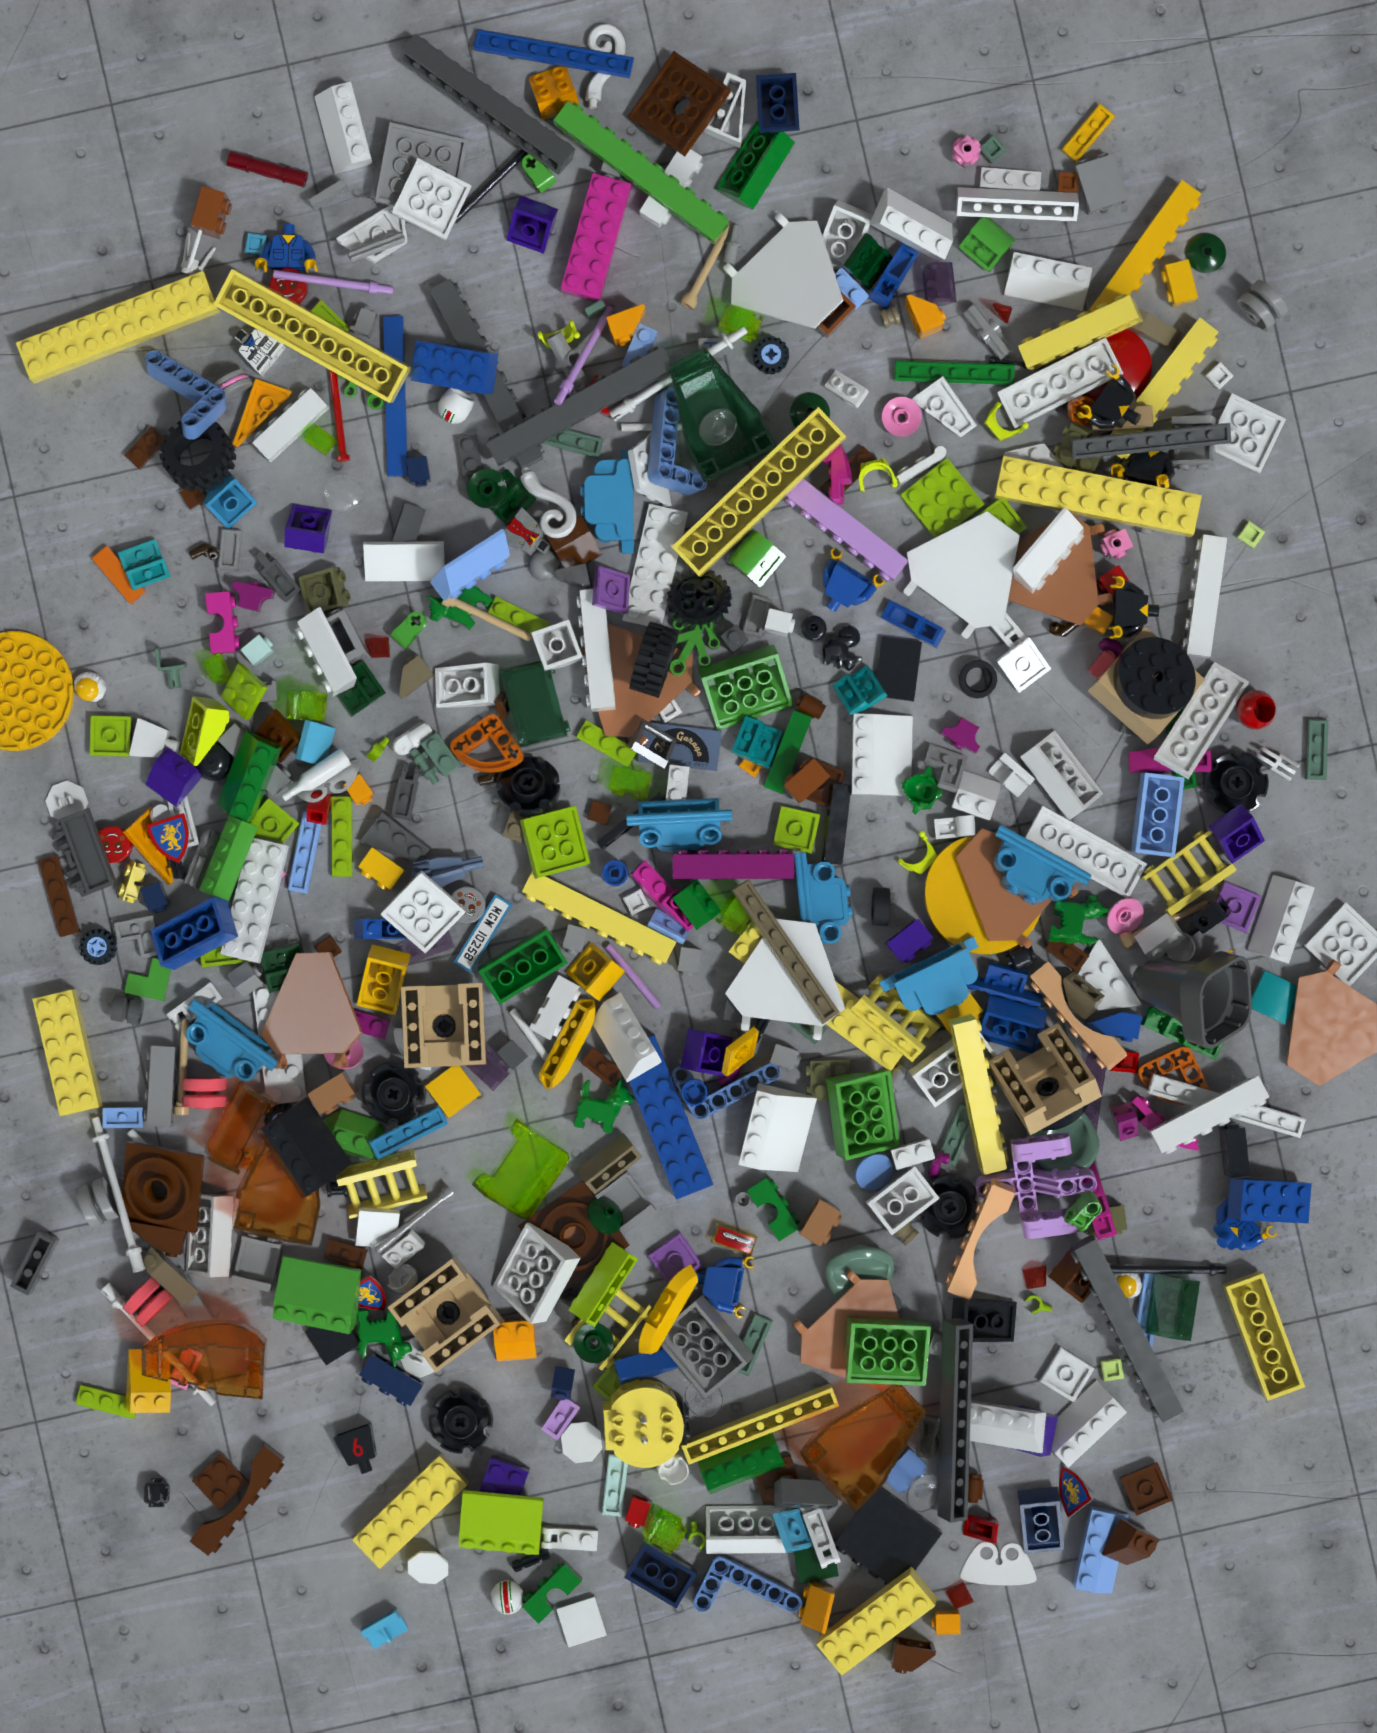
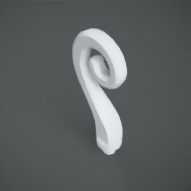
M600 24L590 32L588 36L590 50L610 53L612 50V43L610 41H607L603 47H598L596 44V40L600 35L607 34L614 39V54L625 55V39L621 31L615 26ZM596 73L590 80L585 95V100L589 102V109H597V102L601 101L603 85L611 75Z
M528 467L521 470L523 475L520 479L527 491L535 497L559 505L566 514L565 523L561 527L552 528L548 524L549 520L555 518L557 521H562L563 515L556 509L547 510L540 518L542 531L552 538H562L569 535L576 524V511L573 504L563 495L542 486L535 472L530 471Z

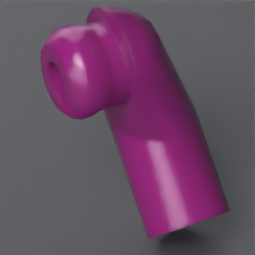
M1103 638L1098 644L1101 651H1113L1117 657H1119L1123 650L1117 640Z
M740 1067L729 1076L718 1078L720 1086L724 1087L737 1080Z
M941 1151L936 1155L930 1164L928 1172L930 1177L936 1178L938 1176L941 1163L948 1164L950 1154Z

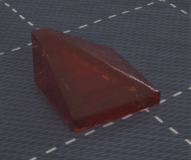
M993 303L990 310L1004 323L1008 324L1012 307Z
M389 637L365 639L371 658L390 657Z
M1046 1264L1023 1269L1027 1289L1046 1286Z
M964 1582L946 1591L955 1609L974 1602Z

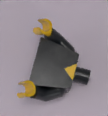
M1111 365L1114 368V374L1111 375L1108 370L1105 371V374L1108 377H1113L1114 381L1110 380L1091 408L1088 405L1081 406L1086 412L1085 415L1081 412L1077 413L1079 418L1086 417L1087 421L1099 429L1122 428L1126 421L1136 425L1141 418V414L1134 411L1137 405L1131 385L1121 374L1119 375V368L1116 365Z
M1163 450L1134 453L1123 463L1111 466V475L1117 473V478L1119 479L1125 473L1129 481L1169 488V482L1175 476L1173 462L1165 452H1162Z
M1113 576L1112 578L1116 579V585H1110V587L1119 589L1114 590L1112 627H1109V630L1112 629L1114 631V636H1110V639L1130 637L1142 630L1143 625L1147 624L1148 616L1159 617V605L1148 604V595H1145L1144 591L1132 582L1124 580L1121 576Z

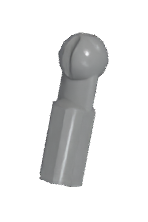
M207 829L202 832L184 883L200 888L220 839L217 831Z

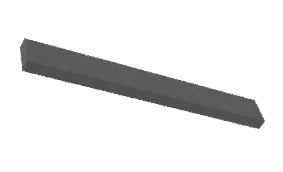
M1230 423L1070 439L1071 459L1231 443Z

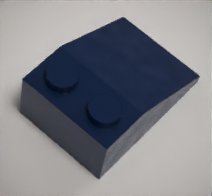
M796 73L756 75L759 133L800 131Z
M1058 1486L1018 1490L1024 1554L1065 1550Z

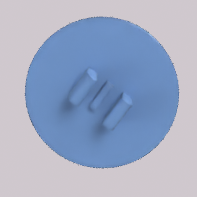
M870 1154L857 1165L855 1170L856 1182L865 1190L879 1189L890 1180L893 1173V1164L884 1154Z

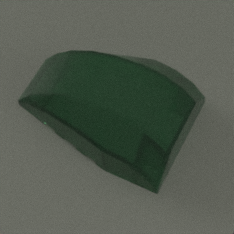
M705 347L669 365L686 450L704 483L722 478L759 460L777 447L759 410Z

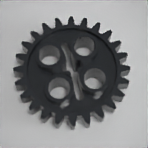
M690 570L687 577L681 574L682 580L675 579L676 585H670L671 591L667 592L668 599L666 601L672 618H676L678 624L683 622L685 628L691 624L692 629L699 625L700 630H702L704 624L710 628V622L717 625V618L723 620V613L728 614V607H731L730 600L732 595L727 581L722 580L721 575L716 576L715 571H712L710 574L706 571L701 577L693 574Z

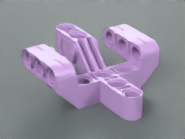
M1068 1133L1010 1139L1014 1171L981 1175L975 1181L977 1195L983 1199L985 1197L983 1195L984 1190L980 1189V1187L984 1184H990L992 1179L1000 1182H1009L1010 1186L1015 1187L1023 1236L1026 1239L1080 1232L1076 1226L1067 1224L1064 1221L1065 1212L1069 1208L1038 1212L1036 1192L1060 1198L1059 1196L1081 1195L1087 1191L1092 1192L1097 1186L1094 1172L1088 1168L1079 1169L1076 1166H1071L1069 1170L1058 1171V1168H1055L1051 1172L1032 1168V1162H1035V1160L1046 1158L1053 1160L1056 1157L1072 1154L1070 1135ZM1027 1161L1025 1165L1017 1164L1018 1162ZM1084 1178L1092 1179L1089 1183L1082 1182ZM1022 1179L1030 1180L1027 1184L1020 1183ZM1066 1180L1071 1181V1184L1068 1186L1062 1185ZM1024 1198H1032L1028 1203L1023 1202Z

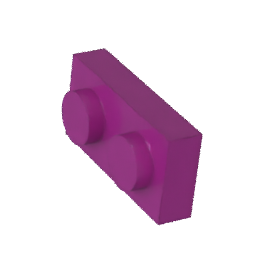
M354 1010L363 1034L386 1039L391 1020Z

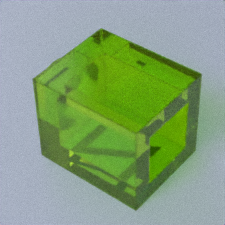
M316 424L313 428L310 427L304 436L306 438L305 443L325 457H327L337 442L335 437Z
M222 653L202 661L213 684L218 683L220 686L229 681L232 672Z

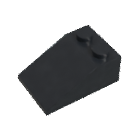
M953 1298L951 1319L961 1318L973 1324V1342H1014L1017 1302L971 1298L970 1300Z

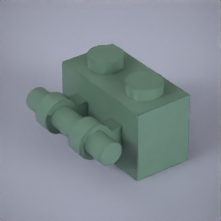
M437 732L421 743L425 752L420 754L417 748L410 752L414 758V763L420 766L425 773L424 777L427 780L429 779L433 785L440 781L435 775L439 771L444 777H447L462 766ZM428 757H430L436 765L432 769L425 761V759Z

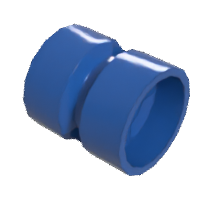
M618 860L609 861L602 870L604 881L611 886L624 884L629 875L626 865Z
M699 1079L686 1081L681 1090L683 1100L691 1106L702 1104L708 1095L705 1083Z

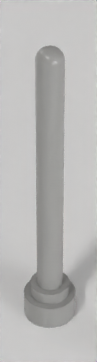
M446 1184L440 1189L441 1192L438 1193L439 1196L377 1245L375 1251L382 1253L444 1201L445 1203L451 1202L456 1198L454 1192Z

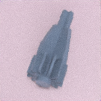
M438 856L413 862L414 871L411 872V876L413 879L422 870L439 886H445L466 876V871L484 868L482 856L462 860L461 856Z

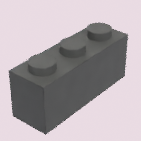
M43 1230L37 1232L10 1287L26 1295L33 1293L60 1239Z
M781 1476V1479L774 1482V1507L831 1510L838 1506L837 1481H830V1478L811 1480V1477L793 1479L792 1476Z

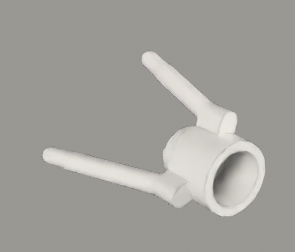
M201 229L198 230L190 258L188 257L191 234L188 232L186 236L183 261L180 267H182L181 272L189 276L203 271V268L216 250L213 247L200 266L198 265L199 261L194 258L202 234Z

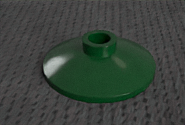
M1202 233L1195 236L1189 242L1186 249V258L1189 259L1190 266L1200 273H1212L1223 265L1226 258V248L1222 240L1216 235ZM1204 249H1209L1211 254L1206 255Z
M805 393L797 397L790 409V417L794 426L797 428L809 416L806 412L809 408L815 411L819 407L830 418V408L827 401L815 393Z
M479 470L472 475L468 482V496L478 507L493 508L499 505L506 496V480L496 470ZM486 488H492L490 493H485Z
M600 1197L599 1199L594 1198L589 1203L587 1215L591 1224L598 1231L604 1234H614L620 1230V1227L623 1225V1215L614 1201L606 1197Z
M597 1323L595 1327L585 1324L576 1332L574 1349L576 1354L585 1362L599 1363L607 1359L612 1353L614 1339L606 1326ZM593 1338L598 1341V1344L595 1346L590 1343V1340Z

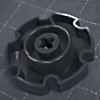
M1229 751L1212 760L1214 768L1210 772H1205L1203 778L1204 792L1208 791L1211 793L1210 804L1226 814L1239 804H1242L1249 812L1259 806L1258 797H1266L1269 786L1268 774H1262L1260 771L1263 766L1262 762L1248 752H1242L1239 757L1235 751ZM1237 778V781L1240 782V785L1236 786L1235 788V785L1232 784V780H1235Z
M524 757L517 766L499 772L496 780L497 789H500L497 791L498 799L507 811L513 812L517 810L520 816L532 817L543 814L542 809L545 807L552 808L560 796V784H557L560 782L559 774L548 761L539 763L537 757Z
M386 1062L377 1066L369 1073L372 1080L363 1083L362 1101L364 1106H371L369 1115L374 1120L384 1125H390L391 1121L395 1120L398 1125H403L419 1115L417 1106L425 1105L427 1090L425 1082H418L417 1076L419 1072L415 1068H404L403 1062H399L397 1067H393L391 1062ZM391 1089L399 1091L397 1099L390 1097Z
M951 1174L941 1175L930 1180L931 1188L939 1199L922 1212L924 1213V1217L921 1219L923 1226L936 1237H939L941 1233H945L946 1238L950 1240L969 1234V1223L971 1219L975 1220L977 1213H975L978 1202L975 1201V1196L977 1195L976 1188L963 1177H960L958 1181H954ZM949 1202H952V1205L955 1208L950 1209V1212H947V1209L944 1206L948 1205Z
M460 1388L458 1394H454L452 1390L443 1393L433 1404L436 1413L429 1416V1429L434 1439L440 1438L442 1440L440 1446L443 1449L457 1454H462L463 1449L466 1447L470 1451H475L489 1438L490 1434L487 1433L486 1429L493 1427V1412L489 1403H481L482 1395L468 1388ZM458 1417H459L460 1419L463 1418V1417L465 1418L464 1424H463V1423H460V1424L457 1423Z

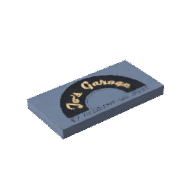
M651 723L677 739L667 765L717 771L722 731ZM644 729L643 735L648 739V744L644 747L661 756L668 743ZM638 754V762L653 763Z

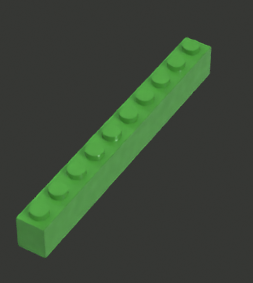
M567 101L553 120L555 126L711 243L715 244L729 226L728 217L721 211L715 212L711 209L712 205L703 198L699 200L695 197L696 193L687 186L683 188L679 185L680 181L671 174L667 176L663 173L664 169L655 162L651 164L647 161L648 157L639 150L635 152L630 148L632 145L623 138L619 140L614 136L616 133L607 126L603 128L598 124L600 121L591 114L587 116L582 112L584 109L575 102L571 104Z

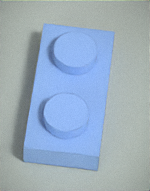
M841 267L835 273L840 291L856 305V310L869 295Z
M658 909L655 910L647 925L682 945L690 930L686 931L666 913Z
M144 1107L102 1108L103 1128L144 1127Z

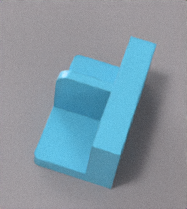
M396 1608L364 1626L360 1632L364 1639H368L372 1648L376 1649L386 1642L390 1643L393 1638L407 1631L408 1626Z

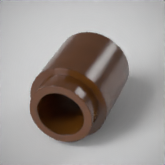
M808 693L800 694L795 703L798 706L796 710L813 716L812 719L816 718L818 720L826 708V705L822 704L823 701Z
M969 1473L968 1503H978V1500L983 1499L984 1480H982V1474Z

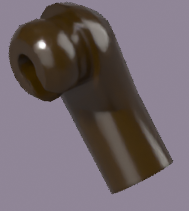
M207 543L189 550L193 560L202 555L210 560H216L219 556L218 549Z
M1053 621L1049 624V631L1055 636L1066 637L1078 628L1079 625L1071 622L1064 625Z
M499 772L478 776L479 785L496 783Z

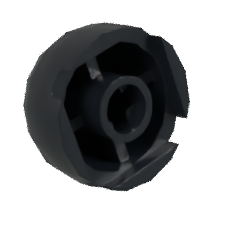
M215 742L198 766L194 767L199 770L203 779L220 781L229 774L234 761L233 755L221 743Z

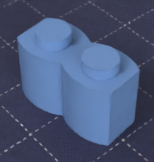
M908 1446L881 1473V1477L898 1494L902 1491L905 1493L912 1486L911 1481L915 1477L920 1478L926 1472L925 1467L927 1464Z

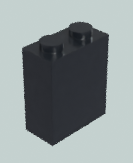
M1229 1122L1224 1127H1219L1224 1175L1230 1178L1251 1176L1245 1127L1240 1126L1236 1122Z

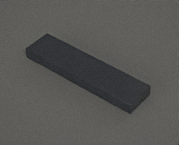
M830 783L822 862L843 864L852 785Z
M659 792L649 801H665V798ZM638 809L632 814H639ZM626 818L600 838L597 843L602 849H606L634 826H627Z

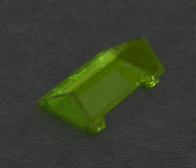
M516 1118L511 1126V1134L518 1139L493 1177L482 1173L474 1180L472 1186L487 1199L518 1217L527 1219L534 1214L569 1162V1154Z

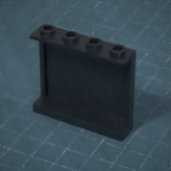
M876 1482L872 1487V1492L840 1536L834 1539V1544L837 1551L843 1555L849 1554L853 1557L851 1560L859 1567L864 1565L869 1569L868 1573L876 1579L880 1577L885 1581L884 1585L886 1586L910 1567L916 1570L940 1538L942 1531Z

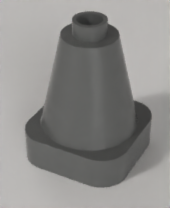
M1218 951L1203 961L1150 960L1143 966L1137 967L1133 973L1132 984L1136 988L1138 996L1182 1023L1183 1036L1190 1043L1210 1049L1215 1048L1243 1030L1250 1019L1252 1012L1250 966L1248 960L1243 956Z

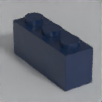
M375 1352L371 1354L359 1374L363 1382L368 1385L375 1384L380 1387L378 1390L387 1396L389 1394L396 1397V1401L403 1406L407 1404L411 1406L424 1385L423 1381L405 1372L398 1366L394 1367L393 1363Z

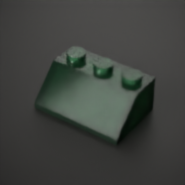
M1153 1274L1145 1333L1170 1339L1191 1341L1200 1281L1186 1277Z

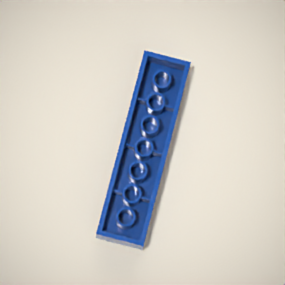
M654 1034L648 1038L662 1062L629 1082L677 1200L714 1184Z

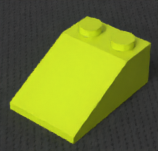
M192 697L180 753L192 765L198 766L224 732L230 718L229 710L216 699Z

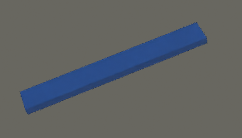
M477 30L473 47L474 51L629 79L634 63V57L484 30Z
M383 317L384 352L405 363L404 317ZM404 381L394 402L388 403L385 401L388 477L408 476L406 460L408 459L406 383Z

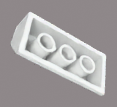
M351 81L331 86L314 96L334 173L337 174L373 164Z
M888 187L885 188L870 225L933 260H945L953 242L952 223Z
M1014 252L1011 257L1004 296L1082 311L1089 288L1092 268Z
M1065 507L1013 567L1014 580L1032 594L1036 589L1040 590L1046 582L1044 579L1049 574H1054L1060 560H1065L1071 553V547L1074 544L1078 545L1084 537L1083 526Z
M321 607L297 622L295 632L299 640L303 639L306 645L304 650L309 658L312 657L314 660V670L317 675L321 674L324 680L322 684L327 693L330 692L333 697L354 687L357 677Z
M1055 730L1020 757L1068 820H1071L1085 810L1103 794Z
M1272 875L1247 951L1289 964L1315 887Z
M621 992L603 1002L595 1015L593 1026L626 1082L660 1064L662 1061Z
M201 1193L198 1231L196 1233L188 1232L185 1273L205 1277H229L234 1196Z
M1096 1380L1058 1416L1051 1450L1069 1468L1127 1412Z
M971 1400L970 1441L1042 1453L1046 1412Z
M774 1505L706 1506V1554L786 1553L772 1515L777 1512L786 1511V1507H774Z

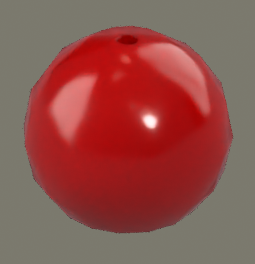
M1252 690L1240 697L1236 706V714L1242 725L1249 729L1259 730L1269 726L1276 714V706L1269 694L1260 690Z

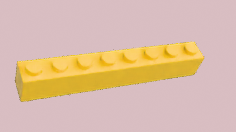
M1183 180L1179 183L1088 311L1089 313L1096 311L1095 307L1100 304L1115 302L1114 299L1120 295L1126 294V296H1129L1133 290L1135 292L1138 291L1143 284L1141 278L1144 274L1148 276L1155 267L1152 264L1156 258L1160 260L1166 251L1163 247L1167 242H1173L1178 235L1175 232L1179 225L1183 227L1190 217L1187 214L1191 209L1195 211L1201 202L1198 198L1202 193Z

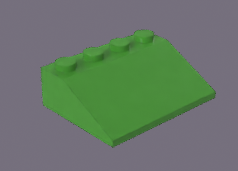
M774 644L698 669L717 730L742 723L745 716L755 719L794 706Z
M891 1070L850 1073L826 1079L837 1156L847 1161L900 1147Z
M283 1255L274 1298L273 1319L350 1334L357 1324L361 1270Z
M847 1317L845 1337L846 1383L926 1386L931 1326L924 1320Z

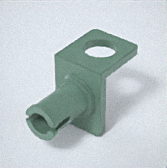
M157 646L155 648L158 671L164 670L167 672L169 689L181 688L179 670L180 668H185L187 663L163 666L160 646Z

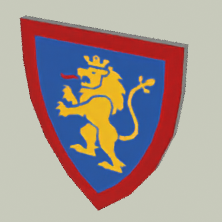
M182 813L146 825L149 837L158 851L168 859L180 863L186 853L189 842V829L185 814Z
M362 1272L358 1306L373 1310H385L386 1295L383 1287L371 1275L368 1276V1273Z
M1066 1467L1061 1468L1059 1481L1060 1497L1067 1518H1069L1093 1500L1094 1492L1088 1489L1082 1478L1073 1470Z

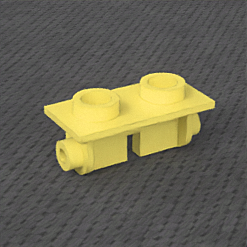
M131 860L129 864H126L123 872L125 876L124 881L120 883L117 890L120 900L125 901V897H127L126 901L134 903V900H137L140 886L134 885V882L142 883L146 872V865L138 863L136 866V862Z

